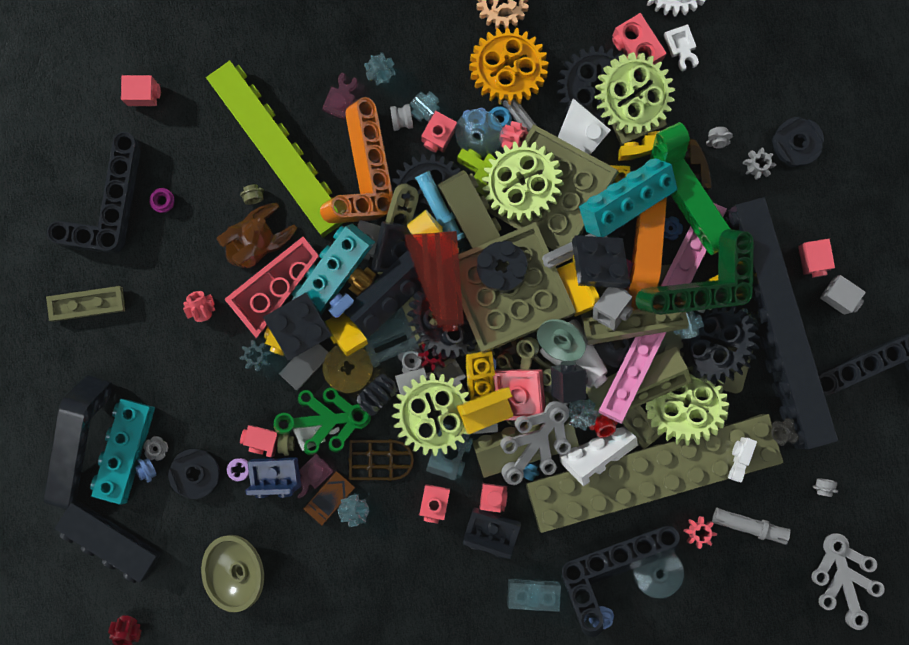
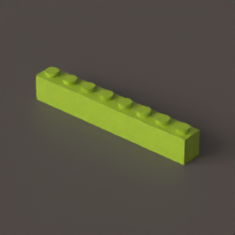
M228 61L206 77L322 238H324L343 224L328 223L321 217L320 208L322 204L331 199L329 195L332 194V191L324 181L319 183L315 175L318 172L310 161L305 164L300 156L304 153L297 143L294 142L291 145L286 138L290 134L282 123L277 125L272 119L275 114L267 103L264 106L258 99L261 97V94L253 84L248 86L244 79L247 75L239 65L234 67L231 61Z

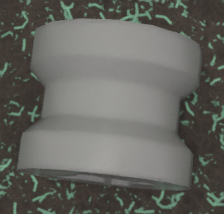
M405 104L402 108L390 107L394 131H398L401 127L413 128L410 104Z

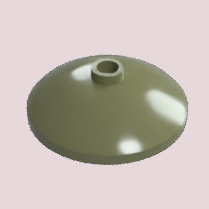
M236 535L219 537L208 546L203 556L201 574L204 588L210 599L218 607L228 612H240L250 608L260 597L264 584L263 565L256 549L246 539Z

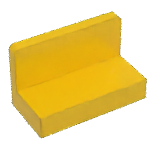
M573 255V262L557 268V271L576 311L574 316L576 317L592 310L600 297L595 287L578 286Z
M509 387L501 388L457 406L467 434L513 417L508 398L513 397Z

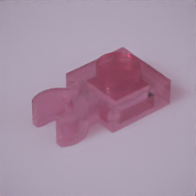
M341 73L338 77L339 88L331 86L322 109L324 112L346 120V109L353 103L355 98L349 92L356 88L357 79L353 78L352 82L346 85L343 83L346 76L344 73Z
M315 454L299 470L303 476L300 479L303 490L298 497L301 498L307 494L310 484L315 489L318 488L334 472L318 454Z

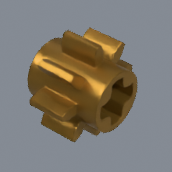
M358 267L348 279V282L351 284L349 290L358 297L375 281L376 273L368 267L364 271Z

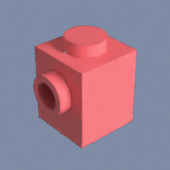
M151 75L122 76L121 100L127 106H157V98H160L161 90L159 83Z
M435 111L421 136L424 147L435 153L437 150L443 153L457 129V122Z
M830 239L806 242L798 246L803 275L812 274V278L828 275V270L835 268Z
M425 485L420 509V516H424V521L438 523L439 519L444 520L450 489Z

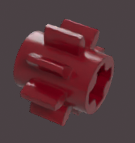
M422 344L421 346L423 351L426 344ZM432 348L426 352L424 351V353H419L417 358L424 360L422 368L426 366L431 367L432 372L435 371L437 365L441 368L445 367L441 352L438 354L437 360L435 358L428 359L429 352L433 354Z
M121 616L117 619V623L111 622L108 631L110 634L109 639H113L112 643L114 645H132L133 641L139 642L142 630H140V624H137L135 618Z

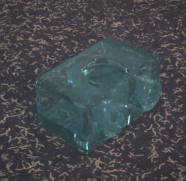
M443 423L444 428H446L447 430H452L454 428L453 426ZM439 430L438 436H441L442 433L441 430ZM462 434L461 436L465 442L455 441L458 454L454 459H447L441 449H438L437 456L431 454L426 471L455 480L456 475L461 477L465 462L461 461L464 451L469 453L473 438Z
M508 579V609L559 612L561 585L559 582Z

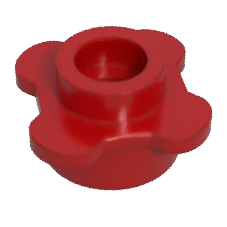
M601 415L589 425L590 430H595L598 437L605 438L611 436L616 431L615 426L618 422Z

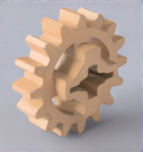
M477 0L479 1L477 3V10H482L480 18L484 19L487 17L486 25L489 26L493 22L495 23V29H499L500 25H504L506 30L509 23L516 27L518 24L517 18L524 20L525 14L523 12H527L529 6L525 4L528 0H518L519 6H517L515 1L507 0V4L503 3L499 7L498 2L502 3L504 0H489V3L492 4V9L489 10L486 3L487 0Z

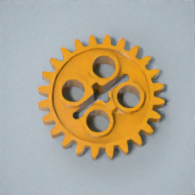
M506 27L503 34L499 29H496V36L488 32L487 41L483 38L479 39L480 46L475 45L473 50L475 54L470 56L472 63L469 65V70L473 71L471 73V80H476L475 88L483 87L481 91L482 96L489 92L490 101L495 97H499V104L504 99H507L508 104L511 105L512 100L515 98L521 104L522 96L530 100L531 92L538 94V86L543 87L545 81L543 78L547 77L548 71L545 69L548 68V62L544 61L547 53L541 52L543 45L538 44L535 46L536 37L529 40L527 39V31L521 36L519 35V28H516L513 34L510 33L509 27ZM514 48L518 52L510 53L507 49ZM495 60L497 64L490 65L486 61ZM527 67L531 72L524 73L520 68ZM507 79L511 83L504 85L500 82V80Z

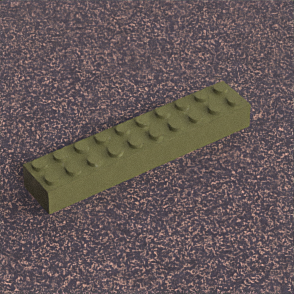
M760 414L726 424L723 428H718L717 436L710 433L709 441L700 437L699 445L696 444L694 439H690L689 446L686 445L685 439H681L679 444H676V439L649 446L645 449L628 452L618 461L607 463L605 465L606 470L601 474L594 473L590 476V482L585 486L568 470L525 482L539 531L543 533L729 479L728 475L734 464L732 451L735 443L740 441L741 437L757 441L749 466H746L745 474L783 463L769 414Z

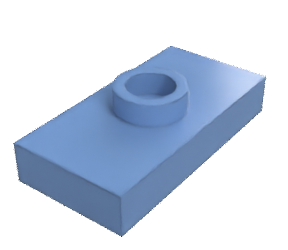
M346 292L342 295L338 293L330 300V306L327 309L335 318H338L354 303V300Z

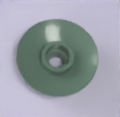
M558 319L547 320L541 324L537 331V339L540 346L555 359L576 361L585 353L586 341L584 336L575 326L566 321Z

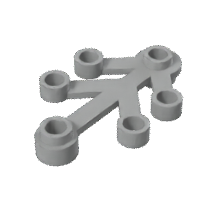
M553 401L545 407L542 413L528 417H518L515 421V427L520 433L526 434L515 437L507 436L501 440L500 446L507 454H512L517 450V447L528 444L516 462H509L502 468V476L508 484L517 485L522 481L524 476L523 470L538 449L541 457L539 467L545 475H551L556 471L557 467L551 459L548 435L553 428L556 437L554 442L555 450L560 455H565L570 451L571 445L566 439L564 423L569 417V409L564 403ZM523 422H527L524 427H520ZM543 423L539 430L529 432L533 425ZM512 442V445L506 448V445ZM561 444H565L562 449H559ZM547 464H551L549 468L545 469Z
M838 533L830 534L826 537L823 544L826 554L818 569L812 573V580L818 585H826L829 581L828 571L834 561L838 570L825 594L820 596L819 605L826 610L834 609L836 606L835 597L841 586H843L849 611L845 616L846 623L856 630L864 629L868 624V615L860 609L853 582L867 589V592L875 597H879L884 593V586L881 582L871 581L850 569L845 557L858 563L860 568L867 572L876 570L877 561L872 557L863 556L849 548V542L845 536ZM836 542H839L841 544V547L838 551L834 550V544ZM867 560H871L872 562L870 568L865 567V562ZM819 573L824 575V579L821 582L817 581ZM877 584L879 586V590L876 593H873L872 587L873 585ZM829 597L831 599V604L829 606H825L824 600ZM861 615L862 622L856 624L855 618Z

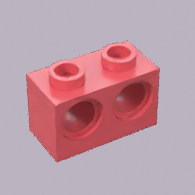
M641 13L616 27L612 35L614 37V45L619 51H623L627 59L628 55L632 52L635 53L637 59L638 52L643 51L649 57L654 56L653 64L663 61L667 54ZM633 32L636 35V39H628L625 33Z

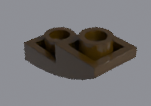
M690 140L684 159L690 169H696L693 173L707 192L711 189L708 164L696 140Z

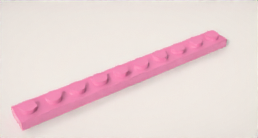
M714 203L723 217L727 208ZM691 226L661 286L692 282L707 250ZM667 332L635 337L598 413L622 424Z

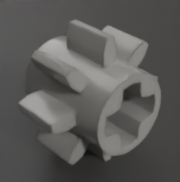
M761 148L758 154L753 150L750 151L748 155L751 159H746L743 162L748 168L746 174L751 173L755 175V180L759 179L761 174L765 177L771 175L768 168L771 169L776 166L771 159L773 153H765L764 148Z

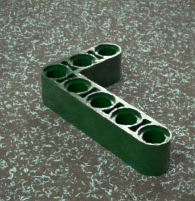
M730 229L724 230L719 237L718 280L644 288L636 296V306L641 311L663 315L747 304L751 300L753 293L754 241L752 235L747 231Z

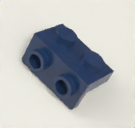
M298 457L251 459L247 462L251 486L245 490L246 495H255V498H265L278 494V497L285 498L292 496L301 487Z

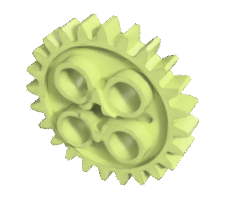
M632 52L628 55L627 59L625 54L619 56V61L616 59L610 61L612 67L606 66L603 68L607 75L602 74L598 76L603 84L595 86L596 89L601 91V94L596 95L595 99L602 100L597 109H605L601 117L609 116L608 125L617 123V131L622 130L624 126L626 134L631 133L633 129L635 134L641 133L642 129L645 132L651 131V126H659L658 120L666 119L663 112L672 110L667 103L674 101V98L668 96L670 92L675 91V88L668 87V84L673 79H665V75L669 70L661 71L659 69L662 64L661 61L653 64L654 56H650L645 60V54L641 53L636 59L635 53ZM635 70L641 73L642 79L640 82L634 78ZM649 80L652 81V84L638 92L635 98L627 100L621 107H618V103L634 93L635 89L642 87ZM616 84L622 88L621 96H617L614 92ZM649 90L655 95L653 103L647 97ZM629 105H633L636 109L634 117L628 113Z
M526 140L523 141L522 147H519L515 141L511 150L504 145L505 153L495 152L498 157L497 160L489 158L492 168H484L485 172L489 174V176L482 178L484 183L489 184L482 188L485 193H490L487 195L486 200L493 202L491 205L493 210L500 208L498 214L501 217L508 212L507 218L510 221L517 215L519 222H522L524 216H527L531 222L535 213L539 218H542V209L550 212L548 204H557L554 195H562L561 191L557 188L564 185L562 180L557 179L563 175L562 170H555L560 166L558 160L552 161L555 157L552 152L546 155L547 149L545 146L538 150L536 142L529 148ZM533 160L534 166L531 169L524 170V163ZM540 170H542V174H537ZM512 172V176L508 181H501L502 174ZM524 177L526 184L522 186L520 179ZM537 182H545V187L541 191H534V185ZM505 188H509L507 192H503ZM514 194H523L520 202H511Z
M431 373L428 381L424 375H421L419 384L414 379L410 380L412 388L403 386L402 388L406 394H397L396 396L401 400V404H393V407L399 410V413L392 415L393 418L399 419V423L395 424L394 428H402L398 437H407L405 441L406 446L413 442V451L415 452L422 447L423 455H426L429 449L432 450L433 456H437L438 449H441L443 454H447V446L456 450L455 441L464 443L465 441L461 435H470L466 433L457 409L458 405L468 402L464 398L468 396L469 392L462 394L459 392L462 384L455 387L452 386L454 378L444 382V374H441L438 380H436L434 373ZM438 392H444L447 395L448 401L446 405L441 406L437 404L435 397ZM426 393L430 394L433 410L439 411L436 421L441 430V436L437 435L434 419L427 416L431 409L425 396ZM414 399H419L423 402L424 409L421 413H415L412 410L411 403ZM446 416H451L455 420V427L452 430H447L443 426V420ZM423 423L431 427V434L427 438L419 434V427Z
M690 374L692 383L674 390L680 391L682 394L676 395L673 393L674 391H671L646 402V410H648L647 419H652V428L659 426L657 434L660 435L666 432L667 441L672 437H676V444H679L681 439H685L687 446L690 444V439H694L696 444L699 445L700 437L709 441L710 433L717 436L718 428H723L724 420H727L728 412L726 411H728L729 403L726 402L727 394H721L723 390L722 385L715 387L709 381L705 383ZM698 397H705V398H707V400L701 401V400H699V399H697V398H698ZM668 412H674V413H676L677 415H676V416H669V415H667L666 413H668ZM693 418H698V419H701L702 421H701V422H693L691 419H693Z

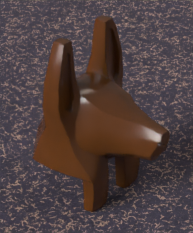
M270 203L251 211L243 221L228 227L224 233L217 237V241L222 247L226 246V258L229 263L239 267L251 268L265 255L275 252L286 245L295 234L297 227L292 225L273 235L265 219L279 209V205L277 203Z

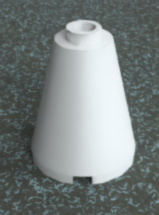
M574 319L568 322L582 333L586 341L585 332L580 322ZM586 341L585 353L574 362L586 369L588 375L586 386L588 388L595 386L597 389L608 379L605 376L608 370L592 344L587 345ZM541 348L540 353L543 357L556 366L563 362L553 358Z

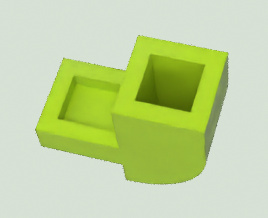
M462 148L457 156V162L476 173L474 178L479 187L475 189L479 197L484 195L486 198L490 193H485L482 188L489 184L484 183L482 178L489 176V174L485 172L484 168H492L489 158L496 159L488 153L483 161L481 160V155L474 150L469 149L466 151Z

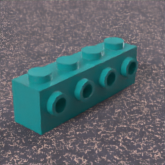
M656 158L651 159L636 171L628 173L625 178L617 183L609 185L606 190L598 195L590 197L579 206L586 232L597 237H605L678 190L672 164Z
M354 224L345 227L341 226L333 236L336 239L331 247L328 245L319 255L321 258L317 266L314 264L305 274L307 280L303 285L300 283L291 294L293 299L308 292L321 315L330 305V300L339 293L376 243Z
M120 399V402L116 403L113 410V417H115L113 426L108 428L105 441H108L105 451L101 452L98 459L100 469L98 475L94 476L91 483L92 497L120 505L127 503L136 474L135 467L138 466L137 460L141 457L155 407L128 399Z

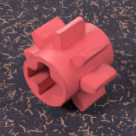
M514 121L511 122V126L505 125L499 133L501 147L504 148V145H506L511 150L515 141L520 147L528 134L527 128L522 127V123Z
M202 291L189 294L186 302L183 303L185 306L183 309L187 318L194 317V320L197 322L208 320L212 316V311H215V303L211 294L205 296Z
M699 516L698 522L689 519L690 527L689 529H684V532L690 536L687 542L691 544L696 541V546L699 549L702 548V543L711 546V537L717 536V533L711 530L714 523L710 521L704 524V517ZM696 530H705V534L700 535V537L695 535Z

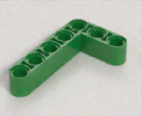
M678 122L656 134L650 160L656 158L672 164L678 190L670 195L710 255H714L719 252V237L724 230L730 229V227L684 159L690 137L686 127L681 122Z

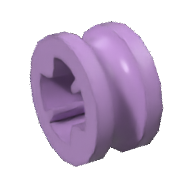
M242 458L232 460L227 467L228 476L234 481H242L248 478V461ZM238 462L243 464L241 467H245V472L241 473L240 477L236 476L237 472L233 473V467L238 466Z

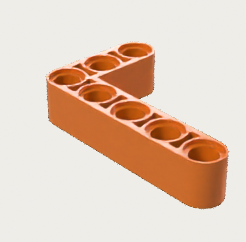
M363 97L346 109V120L360 194L339 195L322 204L320 214L324 221L328 223L377 220L388 214L393 193L375 103L370 98Z
M667 197L636 217L632 257L633 266L629 276L630 284L625 288L632 296L631 307L633 310L638 309L635 301L638 292L644 288L657 287L659 283Z

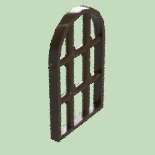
M392 439L350 440L348 459L349 480L392 481L402 479L408 475L413 467V453L405 443ZM352 443H369V451H352ZM373 443H390V451L373 450ZM394 443L403 445L408 451L394 450ZM352 455L369 456V465H352ZM373 455H387V457H390V465H375L373 463ZM394 455H410L411 464L396 465L394 463ZM352 469L369 470L368 477H352ZM394 469H408L402 476L393 477ZM372 470H390V477H372Z

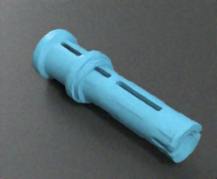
M430 171L415 177L436 221L443 227L442 232L453 243L464 238L465 234L460 232L454 220L456 216L449 212Z

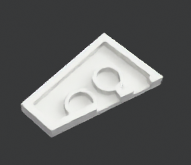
M572 99L558 138L590 155L611 130L576 100Z
M625 427L616 428V431L611 436L594 438L579 447L571 448L565 455H559L560 462L585 486L590 482V476L594 473L601 474L606 470L605 465L607 463L618 461L638 446L637 438Z

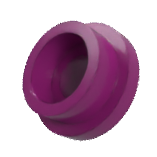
M156 189L150 196L151 207L159 213H166L174 206V195L168 189ZM162 197L167 199L164 205L159 204V199Z

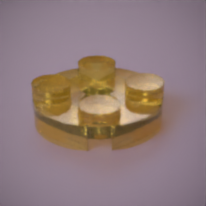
M337 345L326 354L322 370L326 382L333 389L343 393H352L366 385L372 375L373 365L369 354L362 348L347 357ZM344 361H348L351 365L354 364V369L351 370L350 375H346V372H341Z

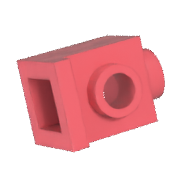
M248 425L247 430L243 429L240 444L249 446L250 452L263 454L265 450L267 451L266 456L274 457L279 433Z
M483 483L480 510L504 511L507 501V486Z

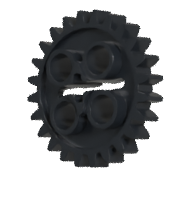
M591 46L588 54L584 49H581L580 58L573 54L571 56L573 63L568 61L564 63L568 71L561 70L559 73L565 78L557 81V84L563 86L562 89L557 91V94L565 96L560 101V104L568 103L569 105L565 112H568L572 99H574L603 124L605 123V118L609 122V116L601 117L605 109H597V106L602 103L601 99H596V108L592 107L595 87H591V85L597 79V65L601 66L599 75H604L603 68L606 66L612 67L610 61L613 59L619 61L621 53L614 57L612 56V48L607 53H604L603 46H600L598 52H595L594 47ZM588 67L592 72L591 78H583L580 74V69ZM598 79V85L603 84V82ZM618 84L614 87V92L617 96L622 95V88ZM579 91H584L588 94V103H581L578 100L577 94ZM628 96L627 98L621 100L618 103V107H621L627 100L632 99V97Z
M422 154L421 162H418L414 157H412L413 165L410 166L404 162L406 170L403 172L397 169V173L401 177L399 179L392 178V181L397 186L417 182L415 177L430 171V174L440 172L442 174L441 182L461 172V169L452 170L454 165L452 161L445 165V157L443 156L437 162L434 154L431 155L430 160H427L425 155ZM421 188L418 191L419 197L424 195ZM407 192L402 194L401 198L405 200V198H410L411 194ZM423 198L417 202L412 220H414L418 216L417 208L419 205L427 204L429 206L426 198ZM398 205V207L407 210V207H405L404 205L403 207ZM429 206V209H430V210H429V213H430L431 216L436 220V218H435V216H434V214H433V212H432V210H431V208H430V206ZM400 213L398 220L405 218L403 213Z
M440 278L436 283L431 280L427 283V286L423 285L419 288L420 292H416L413 295L415 300L409 303V306L414 310L407 313L409 317L413 318L408 323V326H415L416 329L411 335H419L420 337L416 342L417 345L424 342L426 344L424 347L425 352L432 348L433 356L435 357L441 352L442 359H446L449 355L452 359H455L459 355L462 357L468 354V351L474 350L476 348L475 345L478 343L467 317L465 321L460 316V312L464 314L465 312L451 279L449 278L444 282L443 278ZM440 297H443L446 300L447 306L443 305V303L440 300ZM428 316L433 318L434 325L429 323ZM448 331L453 334L454 340L449 338Z
M735 306L731 308L722 307V309L713 308V312L706 309L704 317L697 314V323L690 321L689 324L692 329L684 330L688 338L681 340L686 345V347L680 349V352L685 354L682 357L683 361L687 364L686 366L691 374L705 383L709 381L715 385L718 380L725 384L726 377L734 381V373L737 372L743 375L741 368L743 366L751 367L747 362L748 359H756V356L752 354V350L759 349V346L754 343L760 339L755 333L758 327L753 324L754 320L742 309L739 310ZM703 337L709 338V339L713 340L714 342H717L718 344H715V345H714V344H712L710 341H708V340H703L702 338H703ZM724 343H725V344H726L727 346H729L730 348L737 349V351L734 352V351L728 350L726 347L721 346V345H724Z

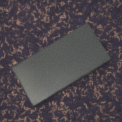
M317 344L294 357L279 374L298 391L331 354L323 346Z

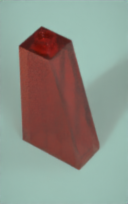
M457 231L405 235L407 250L437 328H443V332L458 331V326H463L464 320Z

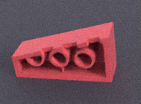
M302 237L226 297L225 301L252 334L258 338L267 327L263 317L283 306L294 289L303 280L307 271L319 259V255L308 241Z

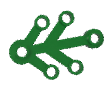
M327 388L324 391L323 400L327 404L334 403L344 413H333L315 399L312 392L303 390L298 397L299 404L304 407L309 406L319 416L293 418L288 413H280L275 417L273 426L275 431L281 435L290 433L292 429L321 426L311 439L306 440L304 444L305 453L314 455L318 452L320 443L336 424L346 423L338 436L332 437L329 441L328 446L332 452H340L343 449L344 442L354 429L365 428L369 424L371 416L364 412L359 404L352 406L338 395L337 390L334 388ZM332 392L335 398L330 400L326 397V394ZM303 395H308L310 397V401L304 402L302 401L301 397ZM360 414L362 420L356 421L353 415ZM285 421L288 423V427L282 429L279 427V423ZM338 440L341 446L339 448L333 447L332 441ZM314 443L316 449L313 451L308 450L307 444Z

